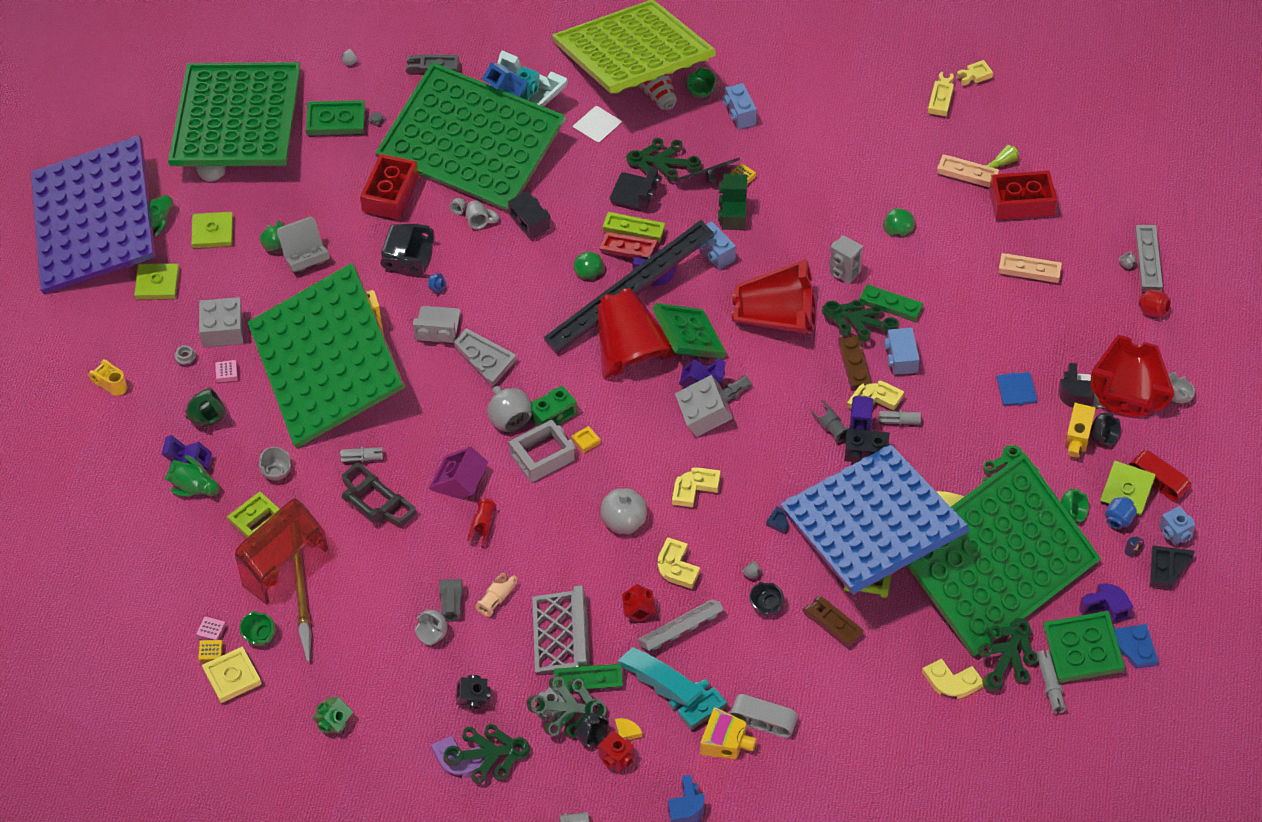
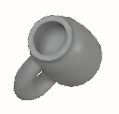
M472 201L467 205L466 218L471 228L481 229L488 223L494 224L499 221V215L493 210L486 209L481 202Z

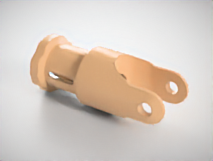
M501 573L486 590V595L483 599L475 604L478 612L486 617H490L497 604H501L517 584V577L515 575L505 582L507 576L505 573Z

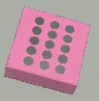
M236 360L215 362L217 383L238 381Z
M204 617L196 636L201 640H220L226 624L224 621Z

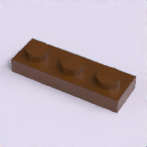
M858 335L839 337L838 345L851 391L857 390L861 384H872Z

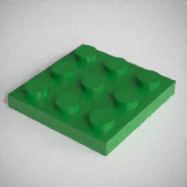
M656 303L652 309L675 353L718 359L725 357L727 352L704 309Z
M1109 611L1043 622L1044 633L1059 683L1125 672L1124 662Z

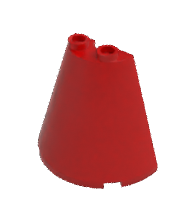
M801 260L735 285L732 301L736 307L731 312L732 321L810 335L815 327L816 303L815 292L812 290L810 282L813 279L808 261Z
M631 288L623 289L614 296L607 294L601 297V303L597 306L602 376L604 379L623 373L625 366L659 356L661 360L680 355L674 352L661 325L638 296L632 292Z
M1117 335L1092 369L1091 388L1093 394H1096L1099 402L1106 409L1119 415L1128 417L1148 416V413L1155 410L1160 411L1167 406L1174 396V389L1158 345L1147 342L1135 345L1132 342V338Z

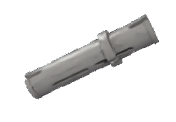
M1041 650L1037 655L1046 686L1045 695L1049 697L1052 712L1057 714L1058 708L1060 714L1066 711L1062 696L1063 688L1059 685L1051 652L1045 650V656L1044 650Z

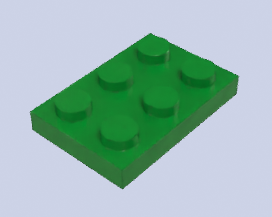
M365 100L308 101L306 135L364 134Z

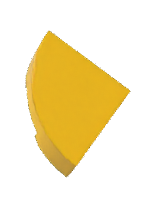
M624 718L615 719L617 732L621 737H626L629 740L642 737V731L636 723Z

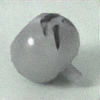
M499 386L493 388L492 391L495 396L492 397L487 407V415L491 424L498 430L513 432L523 427L530 420L532 414L531 400L523 390L517 388H507L501 390ZM518 420H522L519 422V424H515L514 426L509 425L513 424V422L517 423Z
M615 489L603 498L600 506V517L605 526L612 532L631 534L644 524L647 517V504L643 496L633 489Z

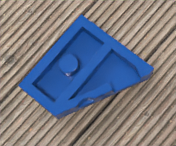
M1147 624L1114 629L1121 654L1128 658L1129 663L1135 669L1158 666L1159 661Z

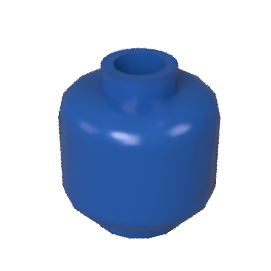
M1116 497L1110 502L1105 511L1106 522L1109 526L1118 530L1130 526L1137 514V509L1133 505L1134 502L1130 498Z

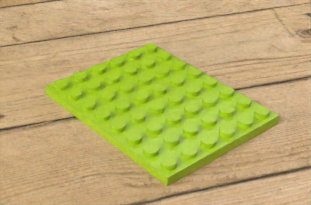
M649 0L552 34L553 42L609 93H619L622 89L636 87L644 81L655 80L658 76L672 74L675 70L688 68L694 63L704 62L716 56L715 49L655 0Z

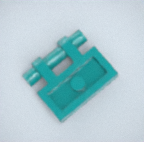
M706 679L694 682L696 686L702 689L703 693L689 706L673 700L668 702L672 709L678 706L682 707L678 710V716L690 730L710 719L714 707L720 710L727 708V701L714 687L708 691L705 690L710 686Z

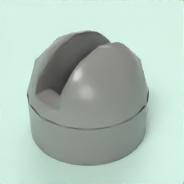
M351 49L342 54V62L351 66L358 62L356 55Z
M458 197L450 203L449 207L454 214L461 215L466 210L467 203L464 199Z
M1128 252L1118 259L1121 266L1126 269H1131L1136 264L1133 252Z
M753 560L743 569L742 573L748 579H757L761 574V568Z

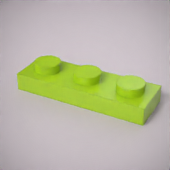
M611 212L607 213L603 224V232L657 240L659 243L665 230V223Z

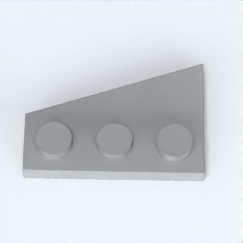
M467 328L454 341L455 348L492 387L517 360L516 354Z

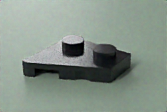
M1152 545L1149 586L1172 589L1193 559L1195 550Z

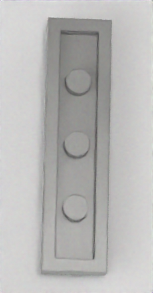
M1136 225L1135 236L1141 292H1146L1150 289L1162 291L1163 285L1156 225Z
M711 599L637 639L639 645L650 651L656 650L662 646L661 643L680 637V633L685 630H693L699 626L700 622L714 619L718 616L717 613L723 610V607L719 601Z

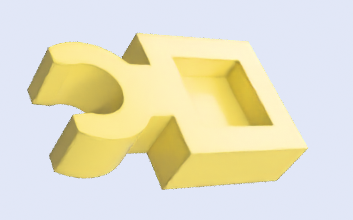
M982 60L968 65L967 70H959L956 78H962L961 84L964 86L969 84L971 80L979 83L990 79L993 76V72L986 62Z

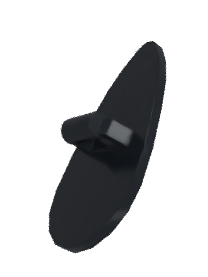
M740 157L674 179V183L702 173H706L708 183H714L716 176H714L713 170L740 160Z

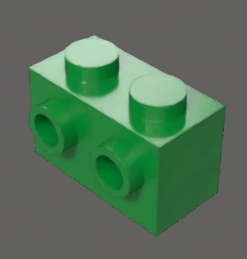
M563 385L552 389L548 394L531 402L532 414L530 419L537 427L550 420L559 425L577 414V401Z

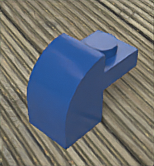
M496 62L490 63L482 77V80L494 88L503 89L518 97L522 96L529 84L528 81L515 74V71Z
M691 775L682 776L684 797L668 799L670 822H699L704 814L705 795L704 793L699 794L697 783L692 782Z

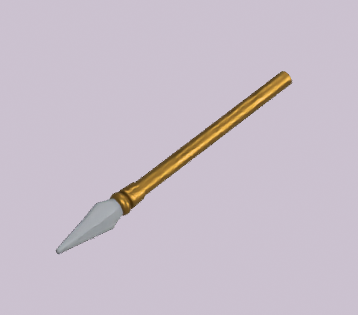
M291 516L289 518L298 601V626L307 662H309L312 640L311 621L307 610L298 519L296 516Z

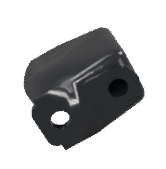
M421 224L391 225L381 251V266L386 270L405 276L417 278L423 276L431 257L432 243L435 240L434 230L430 226Z

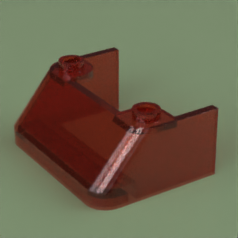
M296 498L291 499L236 549L235 558L242 586L266 605L269 603L267 590L273 588L278 582V569L303 546L307 544L311 548L318 546L324 552L328 550L324 529L301 501Z

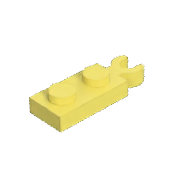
M940 72L939 80L934 83L928 107L929 114L947 117L954 84H952L953 74H950L949 78H944L943 72Z

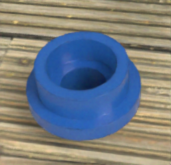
M441 273L432 274L428 281V287L434 293H440L445 288L446 280Z

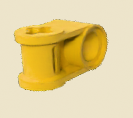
M105 359L100 362V365L94 371L88 372V376L94 384L102 387L114 396L123 395L128 389L123 371Z

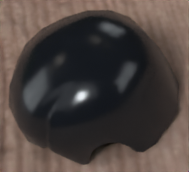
M1104 412L1094 419L1092 435L1096 442L1112 446L1117 442L1121 431L1120 419L1113 417L1114 414Z
M759 582L751 588L749 595L752 607L762 615L776 614L783 608L785 601L783 591L774 583Z
M589 713L584 716L577 726V738L580 743L590 748V744L598 746L608 730V718L598 713Z

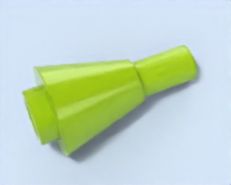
M1006 145L994 161L986 166L997 168L1017 162L1019 152L1014 146Z

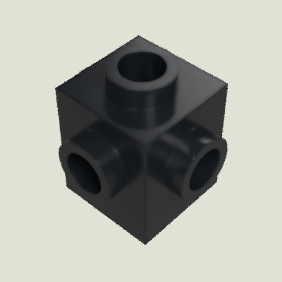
M469 675L468 678L461 677L456 683V705H467L469 709H479L480 706H483L490 699L491 687L487 686L488 679H481L479 675Z

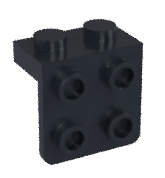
M651 166L646 177L622 172L610 195V202L646 211L649 203L653 201L656 188L660 185L661 176H658V167Z

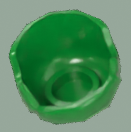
M703 67L694 73H690L686 82L688 92L696 98L708 97L714 91L717 81L716 76L710 69Z
M894 208L889 211L883 222L884 231L889 236L900 234L901 237H904L911 233L915 226V219L912 213L902 208Z
M277 220L275 226L267 225V229L261 233L259 240L264 249L268 251L282 249L277 229L285 226L284 222Z
M588 251L576 257L573 269L577 277L595 280L598 275H604L605 264L599 254Z
M1080 489L1067 490L1062 495L1060 502L1075 522H1083L1088 514V496L1086 493H1082Z
M252 611L245 615L240 622L242 637L252 645L261 646L268 644L276 632L275 622L266 613Z

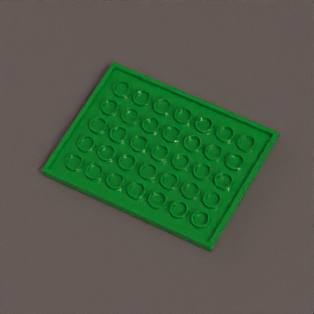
M300 62L187 63L168 158L169 166H287L301 70Z
M432 62L375 154L376 157H379L380 154L416 161L419 175L508 212V201L521 195L564 124L566 117L561 113L504 90L496 89L489 84Z
M353 263L348 264L248 321L292 443L296 448L301 447L405 388L359 273Z
M1024 452L951 506L968 525L969 532L907 566L973 657L978 654L979 646L984 643L991 644L995 641L991 640L987 635L989 628L994 625L1000 628L1007 627L1016 618L1024 619L1098 562L1101 557ZM993 630V634L997 636L996 631Z

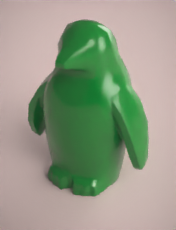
M162 195L149 200L152 229L157 228L154 234L155 237L164 229L168 212L173 207L174 202L169 195Z
M188 455L184 457L191 464L173 460L165 480L180 489L170 488L172 493L180 496L196 494L215 496L220 490L219 483L206 472L199 461Z

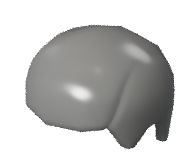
M196 166L197 174L202 180L208 182L216 181L224 176L225 169L227 168L226 166Z
M1176 372L1168 374L1174 389V396L1171 401L1176 403H1188L1191 401L1195 394L1194 386L1187 381L1185 376L1178 378L1176 377Z
M281 447L266 448L261 453L259 469L266 479L278 481L285 478L290 472V455Z
M427 609L417 617L419 624L415 628V633L425 645L432 646L445 637L447 623L440 612Z

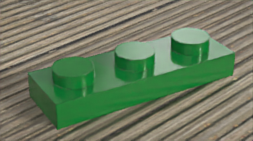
M866 284L859 298L865 306L872 307L877 305L882 307L883 312L913 322L917 321L923 309L922 302Z
M621 663L554 668V676L562 677L564 685L568 690H570L568 683L572 678L581 679L586 689L623 686ZM556 679L555 685L558 686V680ZM577 681L574 683L575 689L578 687Z

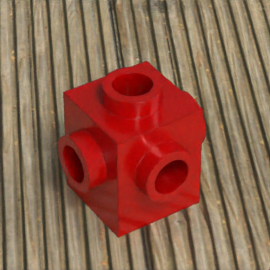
M636 584L622 594L625 617L641 623L656 613L652 590Z
M613 730L598 745V754L608 768H614L617 772H620L624 767H629L634 761V745L628 738L621 737Z

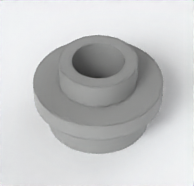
M187 345L180 346L175 353V360L181 365L192 363L196 357L195 351Z

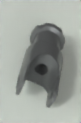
M821 400L827 407V413L822 417H817L811 410L814 418L827 432H831L836 443L846 441L848 427H844L840 417L825 401Z

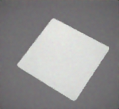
M595 106L573 127L593 140L600 142L622 121L600 107Z

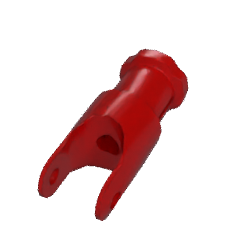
M487 498L478 500V511L473 517L467 539L469 542L474 530L481 532L483 536L481 547L484 546L492 523V512L497 506L494 501Z

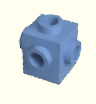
M1178 506L1162 515L1159 527L1165 538L1169 539L1175 546L1180 542L1185 543L1192 538L1195 523L1193 518Z

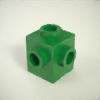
M339 697L326 698L325 701L317 706L316 713L312 719L317 723L320 731L324 733H337L346 727V721L353 711Z

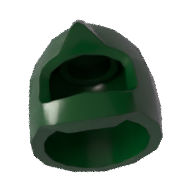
M211 387L195 394L187 403L185 410L186 419H189L197 427L210 426L227 416V410L222 400Z

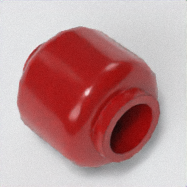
M1150 289L1144 295H1141L1139 307H1141L1143 314L1161 318L1168 314L1171 307V299L1168 298L1165 292Z

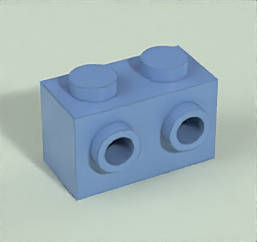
M744 83L725 87L723 103L727 107L737 129L755 126L757 109Z
M711 221L706 225L714 232V237L698 249L718 270H721L735 262L736 246Z
M913 328L888 330L887 338H884L885 351H889L887 362L888 367H892L893 375L918 373L919 356Z

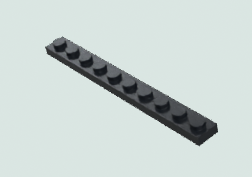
M702 220L698 221L544 336V341L556 354L560 353L598 324L597 306L601 303V297L607 294L614 296L626 288H631L632 292L637 295L712 239L714 232Z

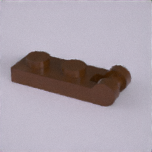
M820 595L813 600L814 603L803 608V613L806 617L817 622L847 648L863 635L864 630Z

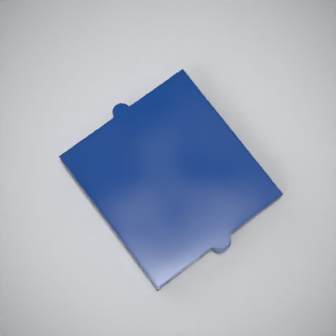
M1012 372L1011 374L996 375L1003 406H1022L1023 404L1037 403L1030 372Z

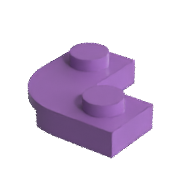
M447 737L431 745V749L442 770L445 773L462 775V778L472 776L473 771L479 768L485 758L460 761L456 766H449L444 762L443 754L447 747L457 746L453 737ZM477 746V747H474V748H472V749H470V750L480 749V748H482V747ZM448 756L450 760H456L454 756Z

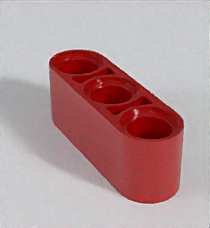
M1142 450L1129 463L1130 466L1156 474L1152 488L1172 501H1178L1191 488V482L1188 477L1148 450Z

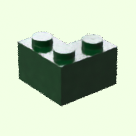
M724 174L723 182H719V194L723 195H719V207H722V210H718V222H722V230L745 231L747 174Z

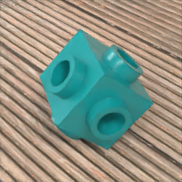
M522 66L516 74L529 82L521 98L529 100L533 94L537 93L540 86L539 72Z

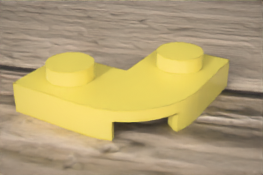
M878 381V384H861L847 402V408H852V398L854 396H865L874 399L873 405L877 402L894 411L904 397V391L883 381Z
M691 468L690 472L680 477L678 476L675 481L672 505L693 507L696 490L717 493L721 471Z
M667 537L658 557L659 572L667 581L692 589L700 573V567L682 562L688 549L687 543Z
M942 659L922 668L923 675L939 695L943 693L948 696H957V699H961L984 688L982 678L973 666L955 675L952 674Z

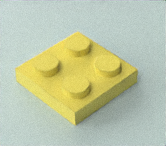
M243 646L202 665L203 671L220 703L262 685Z

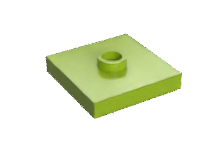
M232 212L193 214V249L232 246Z
M138 264L135 300L176 299L179 265Z
M1114 460L1100 501L1110 504L1116 497H1128L1134 502L1133 505L1137 509V514L1142 515L1156 474Z

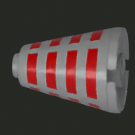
M670 74L658 76L655 80H647L638 85L660 109L669 110L675 106L677 98Z

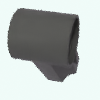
M441 579L439 581L441 614L447 622H455L457 619H460L462 579Z

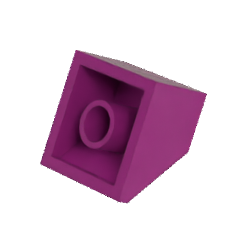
M472 447L445 455L429 489L458 499L472 496L477 491L479 480L486 472L485 468L488 461Z

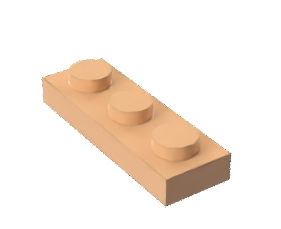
M943 154L937 168V173L990 187L991 175L999 174V169Z
M1002 253L998 273L1058 283L1062 263Z

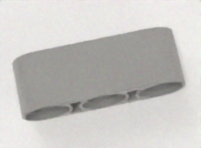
M744 694L737 695L730 712L731 715L745 721L748 727L783 738L791 737L798 719V714L790 708Z

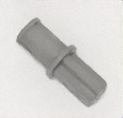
M899 410V412L880 411L878 420L879 423L899 424V426L901 424L920 426L921 412H902V410Z
M361 446V449H345L340 452L342 462L362 461L364 463V461L383 460L382 447L363 448Z

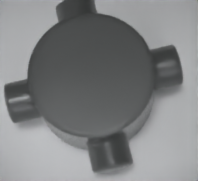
M374 112L371 114L368 122H371L374 126H379L382 124L385 116H382L379 112Z

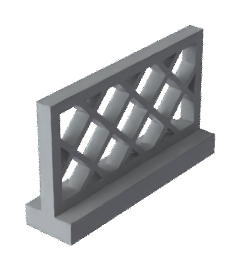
M574 586V591L532 597L536 675L554 673V668L590 666L587 596L583 586ZM571 599V604L566 609L559 605L562 600ZM548 602L551 605L543 612L538 609V603ZM557 608L562 613L554 620L548 615ZM568 616L572 619V622L565 628L560 622ZM544 619H547L552 624L544 631L539 628V625ZM557 626L563 632L555 639L549 634ZM568 634L573 638V641L566 647L561 641ZM545 638H548L552 643L545 650L540 647V643ZM558 645L563 651L556 658L550 652ZM568 653L574 657V663L564 664L561 662ZM546 656L553 660L549 666L540 667V663Z

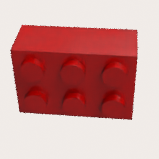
M380 154L360 195L362 212L399 220L419 178L417 162Z
M1050 170L991 175L989 192L995 220L1055 215L1057 198Z

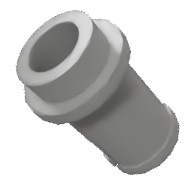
M587 811L575 814H567L565 812L564 815L559 816L560 822H589Z

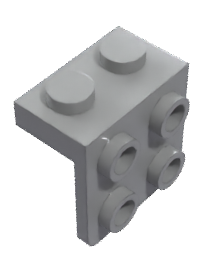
M310 216L277 229L286 264L292 272L303 271L306 267L320 265L325 260L330 259L328 251L322 245L317 224L313 217Z
M422 306L418 319L414 318L413 321L415 340L454 343L458 330L460 310L458 308Z

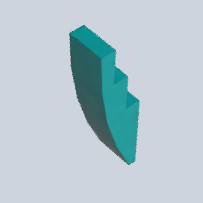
M634 647L618 660L619 664L621 663V668L636 673L639 681L654 686L656 694L683 705L689 706L703 693L702 689L685 676L653 656Z

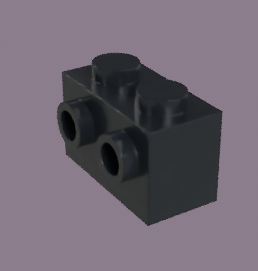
M528 191L508 201L509 215L530 239L550 229L549 220L551 217L549 212L543 209L538 199L533 197Z
M847 428L844 461L857 463L863 458L880 451L883 447L889 446L890 432Z

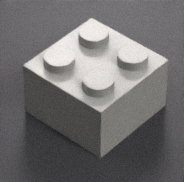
M240 297L199 300V334L202 347L244 344L243 309Z
M712 375L675 393L685 422L696 437L733 419L722 388Z

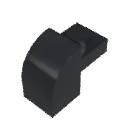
M1069 363L1068 370L1063 372V379H1060L1058 390L1060 399L1071 408H1074L1075 403L1093 407L1094 394L1091 388V381L1077 380V363Z

